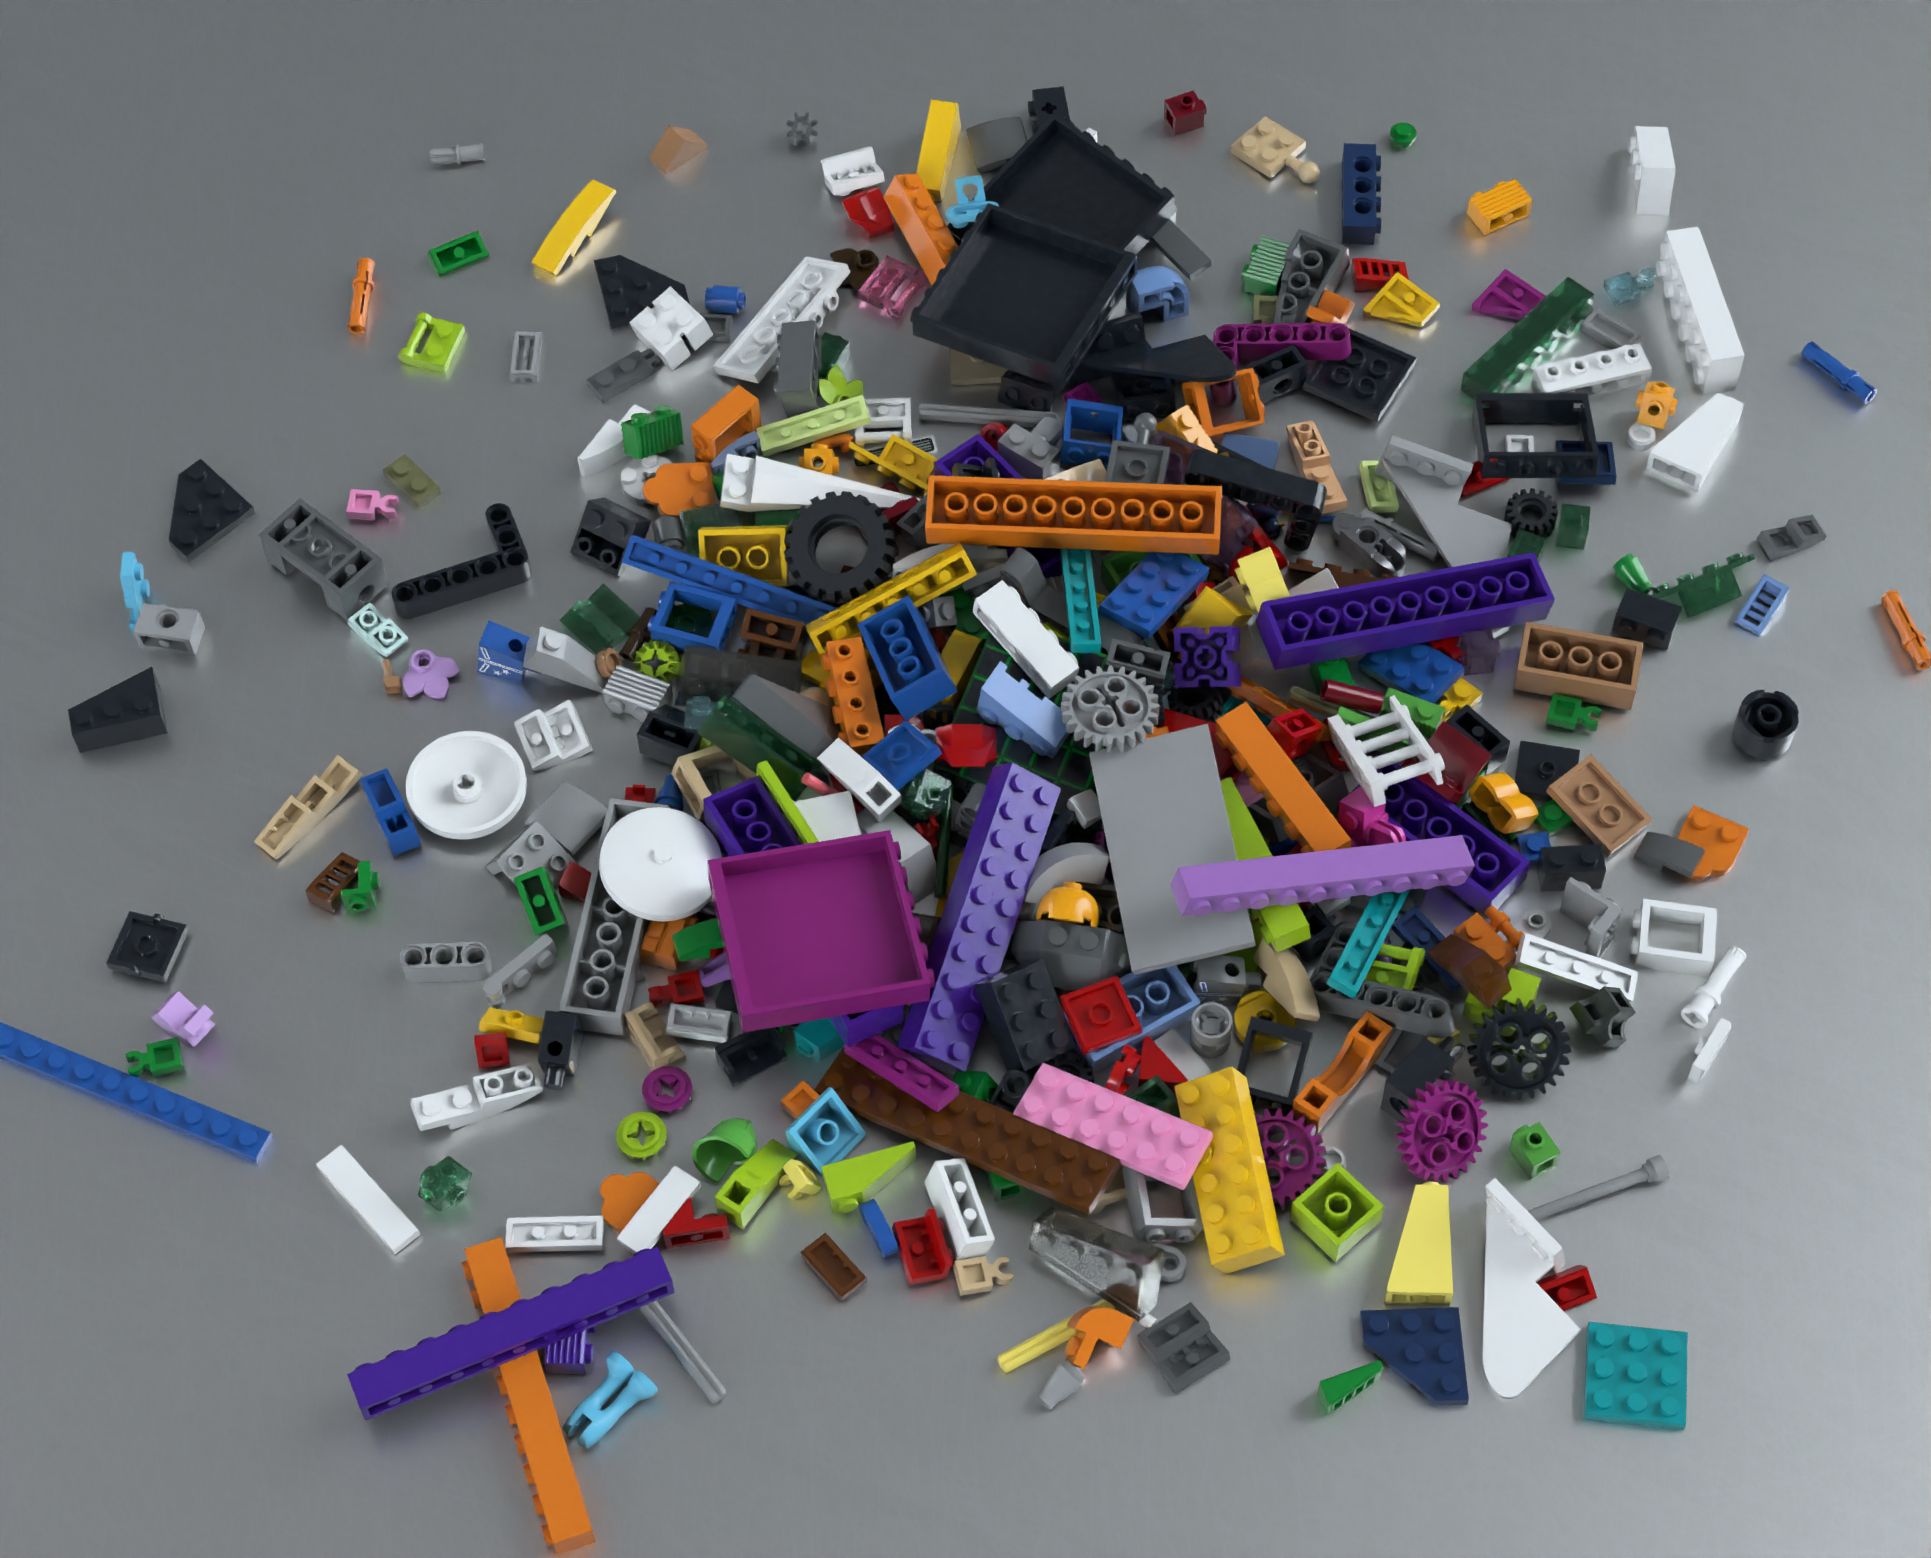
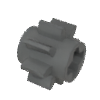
M808 111L805 113V116H799L795 112L794 122L787 120L786 124L792 127V130L787 133V137L794 136L796 138V145H798L800 140H805L807 144H810V135H818V132L812 129L818 121H811L808 118ZM801 122L803 126H809L807 127L806 134H803L802 131H796L798 123Z

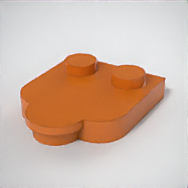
M710 462L664 464L657 469L655 477L648 479L643 486L644 498L650 504L657 505L661 516L670 515L679 520L713 519L716 517L717 512Z
M1693 805L1677 836L1678 839L1705 849L1704 856L1691 878L1700 880L1709 875L1721 877L1728 874L1750 829Z
M635 1172L628 1177L621 1174H613L605 1178L600 1186V1193L604 1200L601 1213L605 1224L617 1234H620L660 1183L644 1172Z

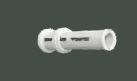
M1730 946L1705 985L1695 989L1693 1000L1681 1010V1016L1688 1024L1696 1028L1706 1026L1709 1014L1713 1009L1718 1008L1721 1003V993L1746 959V954L1742 949L1738 948L1734 955L1733 952L1736 946Z

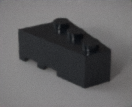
M153 667L68 709L71 733L80 753L168 733L160 685Z

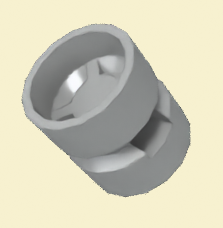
M1210 1002L1200 1005L1194 1011L1191 1020L1190 1043L1198 1055L1205 1058H1217L1228 1050L1232 1031V1015L1229 1010L1222 1004Z

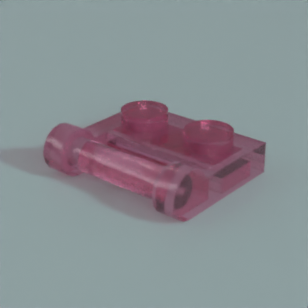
M886 255L858 291V299L886 311L894 319H899L911 298L929 280L921 270ZM906 278L911 280L896 301L890 299Z

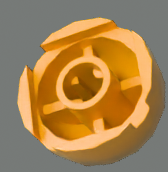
M1064 882L1063 887H1054L1048 890L1042 897L1037 909L1036 920H1050L1097 928L1099 909L1096 900L1090 893L1082 890L1081 884Z

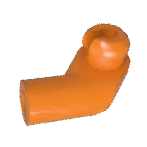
M835 434L817 440L813 444L828 445V449L840 446L842 452L846 454L852 451L848 445L850 442L854 443L852 440L854 437L850 434Z

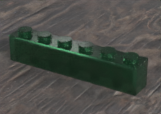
M1567 277L1463 373L1461 391L1473 399L1475 393H1506V390L1512 384L1516 385L1520 382L1524 373L1529 368L1533 369L1538 365L1546 352H1552L1561 338L1569 336L1574 331L1576 324L1581 320H1585L1592 313L1594 293L1570 277ZM1482 403L1484 407H1488V403Z

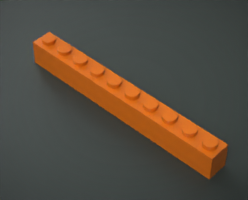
M502 1237L464 1249L467 1260L461 1263L467 1281L473 1279L476 1289L470 1290L475 1309L482 1307L484 1314L500 1312L509 1308L514 1302L521 1300ZM537 1350L499 1365L502 1375L497 1376L496 1379L501 1395L508 1394L511 1402L510 1405L505 1406L510 1425H518L520 1434L515 1435L514 1439L519 1455L526 1453L529 1464L524 1465L523 1468L528 1484L535 1483L538 1494L532 1496L537 1514H544L547 1525L541 1526L547 1546L554 1544L556 1553L559 1555L596 1542Z

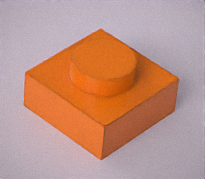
M801 1081L780 1100L781 1107L797 1119L820 1095L807 1083Z

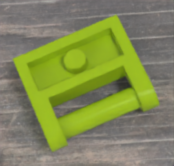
M419 312L415 319L416 326L406 346L400 350L398 358L401 362L408 365L446 373L465 333L464 325L433 318L428 313ZM426 329L431 330L432 332L422 353H415Z
M1382 944L1377 955L1408 961L1407 966L1374 960L1364 980L1412 991L1419 968L1424 963L1425 949L1418 947L1407 949Z

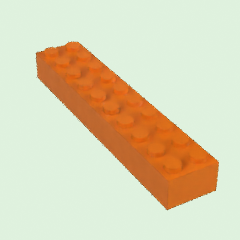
M929 475L925 521L926 542L931 544H956L960 542L961 545L1219 555L1222 486Z

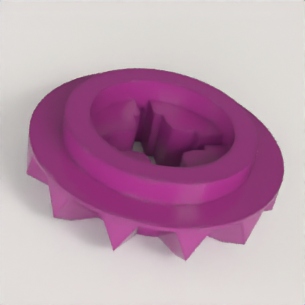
M663 1066L647 1075L642 1085V1094L647 1106L654 1108L657 1113L659 1111H666L671 1114L673 1110L683 1109L684 1104L691 1100L693 1087L691 1079L685 1071L674 1066ZM661 1083L668 1088L674 1086V1097L668 1094L661 1095L663 1093Z

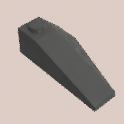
M1299 229L1286 251L1284 272L1282 273L1280 295L1278 296L1274 324L1310 323L1311 319L1306 316L1310 305L1317 308L1325 289L1334 292L1350 266L1348 247Z

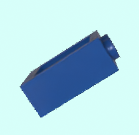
M1067 399L1059 463L1082 465L1100 459L1107 470L1113 440L1121 441L1123 407ZM1071 429L1112 434L1111 445L1070 439Z
M670 581L667 590L662 591L659 596L657 614L652 615L649 620L648 631L651 632L652 642L659 640L670 644L677 651L719 662L738 615L736 599ZM675 601L718 612L708 638L665 627Z

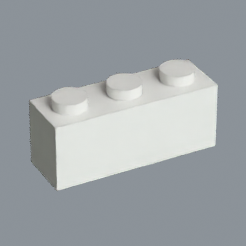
M958 1158L936 1161L924 1183L937 1218L943 1220L945 1227L944 1238L947 1246H950L953 1251L954 1262L986 1256L995 1238L966 1160Z

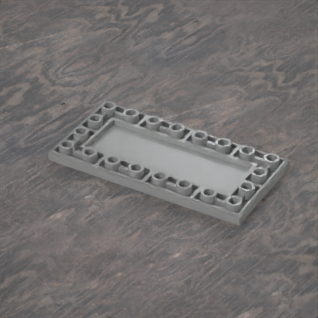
M1208 724L1147 738L1144 743L1136 741L1134 749L1128 744H1124V752H1120L1117 746L1113 747L1111 753H1108L1107 748L1098 752H1090L1089 756L1133 974L1137 975L1256 946L1248 909H1239L1231 913L1214 912L1203 916H1181L1170 886L1178 867L1238 861Z

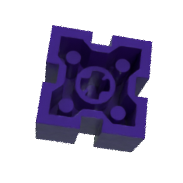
M1234 626L1209 627V634H1205V628L1200 627L1174 628V652L1182 653V663L1174 664L1175 688H1206V680H1210V687H1241L1240 663L1233 662V652L1240 651V628Z

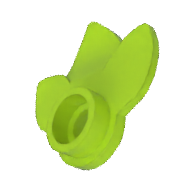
M834 365L828 371L826 380H818V393L826 404L831 405L862 395L863 382L861 379L847 382L839 365Z

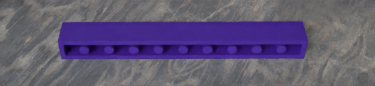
M656 1247L651 1250L642 1249L636 1252L633 1257L622 1262H610L600 1271L590 1275L581 1274L575 1277L572 1282L561 1287H549L539 1296L529 1300H518L511 1304L509 1308L500 1312L486 1313L478 1321L468 1325L454 1326L444 1335L436 1338H425L418 1342L417 1346L405 1351H393L385 1359L373 1364H362L347 1375L363 1417L367 1421L674 1294L673 1281L659 1248Z

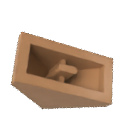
M668 125L651 153L650 160L668 175L707 150L708 145L692 130Z

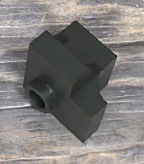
M1603 986L1591 997L1577 1001L1569 1008L1586 1034H1594L1602 1047L1618 1048L1626 1041L1624 1026L1627 1020L1636 1013L1620 988Z

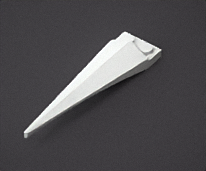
M727 454L720 507L745 512L800 509L802 506L807 509L812 505L810 500L816 496L822 500L826 498V493L834 491L836 495H841L842 491L851 492L855 497L859 494L866 497L870 503H875L880 509H888L897 502L907 500L913 496L759 456L753 459Z

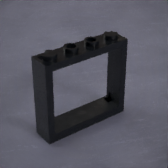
M1587 393L1474 394L1472 418L1481 478H1596L1599 451ZM1482 403H1488V408H1482ZM1574 403H1582L1580 408H1574ZM1485 423H1577L1583 452H1489Z

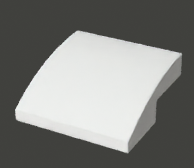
M570 700L545 713L537 709L514 722L534 771L566 763L593 751L576 708Z

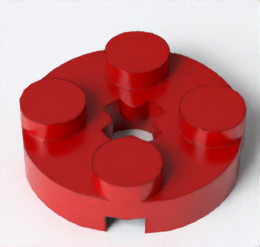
M1127 1044L1123 1047L1121 1052L1124 1054L1120 1061H1116L1105 1088L1124 1096L1130 1086L1125 1083L1127 1076L1131 1077L1136 1072L1142 1057L1136 1054V1048Z

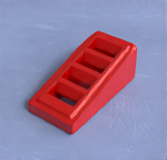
M1352 258L1351 274L1355 291L1382 289L1394 276L1395 271H1399L1402 276L1409 280L1405 262ZM1384 272H1388L1389 276H1384Z

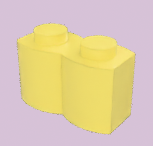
M1271 547L1238 559L1240 567L1235 569L1241 586L1247 584L1251 594L1245 597L1251 612L1258 611L1259 613L1262 602L1290 597Z

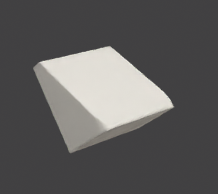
M1092 789L1068 799L1066 806L1069 810L1075 811L1076 819L1083 829H1086L1102 818L1098 797Z

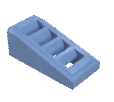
M1763 574L1734 623L1760 637L1788 595L1789 587ZM1764 590L1770 593L1771 595L1775 596L1776 599L1773 600L1769 598L1768 596L1762 594V591ZM1760 599L1771 605L1770 609L1756 602V600ZM1751 607L1765 613V617L1751 611ZM1748 615L1761 622L1760 625L1756 626L1744 619L1745 616Z

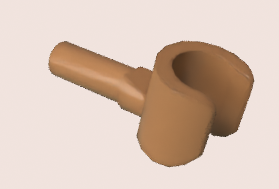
M382 660L385 673L383 682L386 693H401V676H393L389 660Z

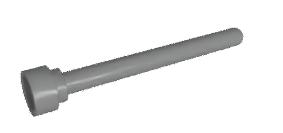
M1657 1155L1647 1159L1646 1163L1642 1164L1641 1169L1528 1210V1212L1538 1221L1646 1180L1649 1183L1652 1181L1659 1183L1669 1179L1668 1167L1662 1156Z

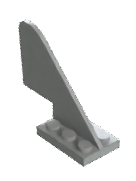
M1392 435L1377 463L1374 474L1383 476L1385 479L1396 483L1448 567L1505 558L1512 524L1458 505L1463 486L1471 474L1473 464Z

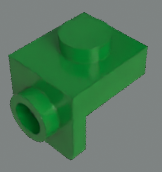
M370 861L358 862L359 888L341 890V899L345 910L363 911L366 908L376 907L375 890H380V877L378 872H373Z
M966 1070V1072H957L952 1079V1082L959 1085V1091L987 1103L994 1096L999 1086L987 1072Z

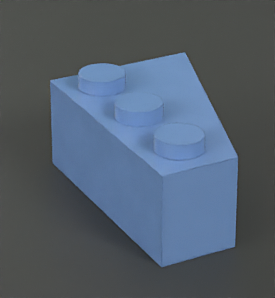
M1000 661L981 688L976 712L979 713L985 722L997 724L1005 729V732L1015 740L1021 739L1028 743L1037 754L1047 755L1053 759L1070 734L1066 732L1067 724L1062 723L1061 708L1045 696L1042 700L1036 697L1027 689L1030 684L1024 679L1018 682L1005 672L1008 666Z

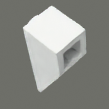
M839 737L817 757V760L848 791H851V794L879 822L902 802L901 794L875 768Z

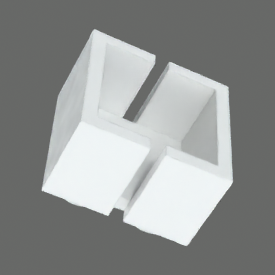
M670 286L652 302L654 305L652 309L647 306L629 323L637 337L648 348L652 349L655 355L673 371L691 355L681 338L683 335H685L691 348L696 351L713 336V333L706 320Z

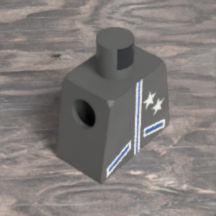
M1216 955L1195 960L1192 962L1186 978L1187 983L1201 1002L1200 1005L1215 1002L1223 1006H1235L1239 1003L1244 991H1260L1261 974L1245 972L1244 959L1236 956Z

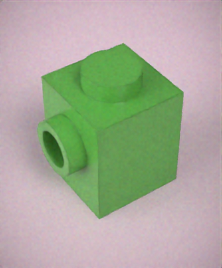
M1540 1122L1530 1127L1529 1125H1524L1518 1128L1513 1133L1509 1147L1510 1152L1530 1180L1557 1166L1561 1153Z

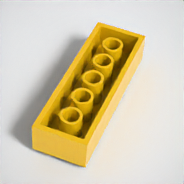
M1229 1067L1174 1086L1181 1119L1212 1131L1213 1139L1193 1173L1211 1265L1228 1274L1285 1256L1247 1077L1234 1067Z

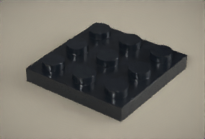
M1349 328L1352 346L1351 354L1343 360H1319L1304 381L1303 390L1379 422L1416 365L1417 358Z

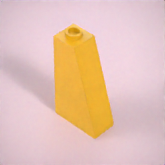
M931 99L916 174L918 173L933 202H942L961 130L958 103Z

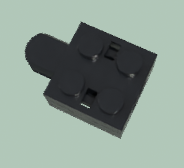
M1451 1035L1446 1037L1439 1046H1436L1424 1037L1387 1078L1380 1109L1395 1120L1404 1121L1406 1116L1401 1113V1109L1409 1110L1411 1107L1407 1101L1408 1097L1416 1100V1089L1419 1088L1426 1091V1082L1435 1084L1438 1078L1445 1081L1447 1078L1453 1079L1455 1075L1452 1071L1453 1066L1462 1057L1466 1046L1460 1042L1454 1046L1456 1040Z

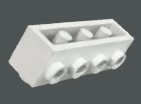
M1640 343L1623 345L1607 351H1596L1589 355L1570 357L1563 361L1534 367L1531 385L1535 393H1587L1588 399L1645 387L1647 382H1649L1652 367Z
M1002 580L975 599L972 611L974 615L1048 699L1066 687L1068 683L1075 680L1079 670L1077 659L1071 652H1066L1059 645V640L1053 631L1044 628L1040 623L1037 613L1022 603L1021 597L1014 587H1008Z

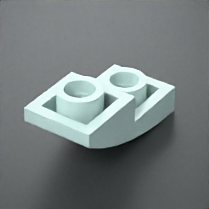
M368 603L348 619V625L371 647L385 657H388L408 641V637L390 618L386 620L371 603Z

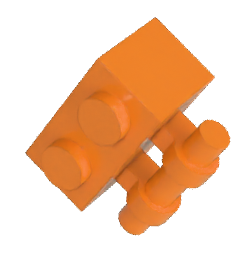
M1492 905L1484 912L1491 920L1490 923H1487L1476 912L1453 930V935L1486 951L1505 968L1508 976L1511 967L1517 969V965H1515L1517 955L1515 952L1518 951L1520 937L1524 933L1522 931L1518 932L1509 923L1510 918L1504 912H1499ZM1499 931L1509 940L1507 943L1497 934Z

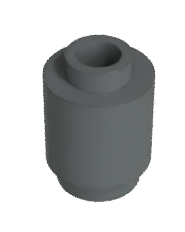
M670 515L659 517L652 525L655 543L683 552L685 543L680 520Z

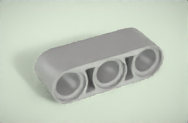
M479 942L409 944L403 947L399 954V961L404 976L407 980L415 983L480 981L487 978L492 971L488 949ZM477 959H481V960H482V961H480L479 963H475V964L471 963L472 961L477 960ZM451 960L448 964H441L443 961ZM420 961L417 965H410L412 962Z

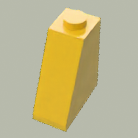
M956 629L952 632L941 653L942 659L958 691L942 700V703L954 701V711L961 702L977 664L982 641L980 638ZM930 711V717L936 719V711ZM942 711V722L946 723L947 711Z

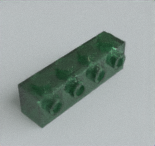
M724 694L697 731L701 736L755 774L757 764L767 760L794 801L799 798L807 787L801 782L803 775L809 772L815 776L822 765L817 759Z

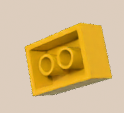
M788 525L701 527L698 530L699 558L777 586H788L789 564L785 560L784 551L787 549L784 539L785 534H788Z

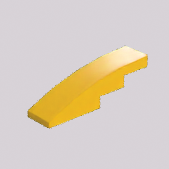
M592 179L561 215L531 263L557 277L568 256L574 257L585 236L591 237L616 191Z

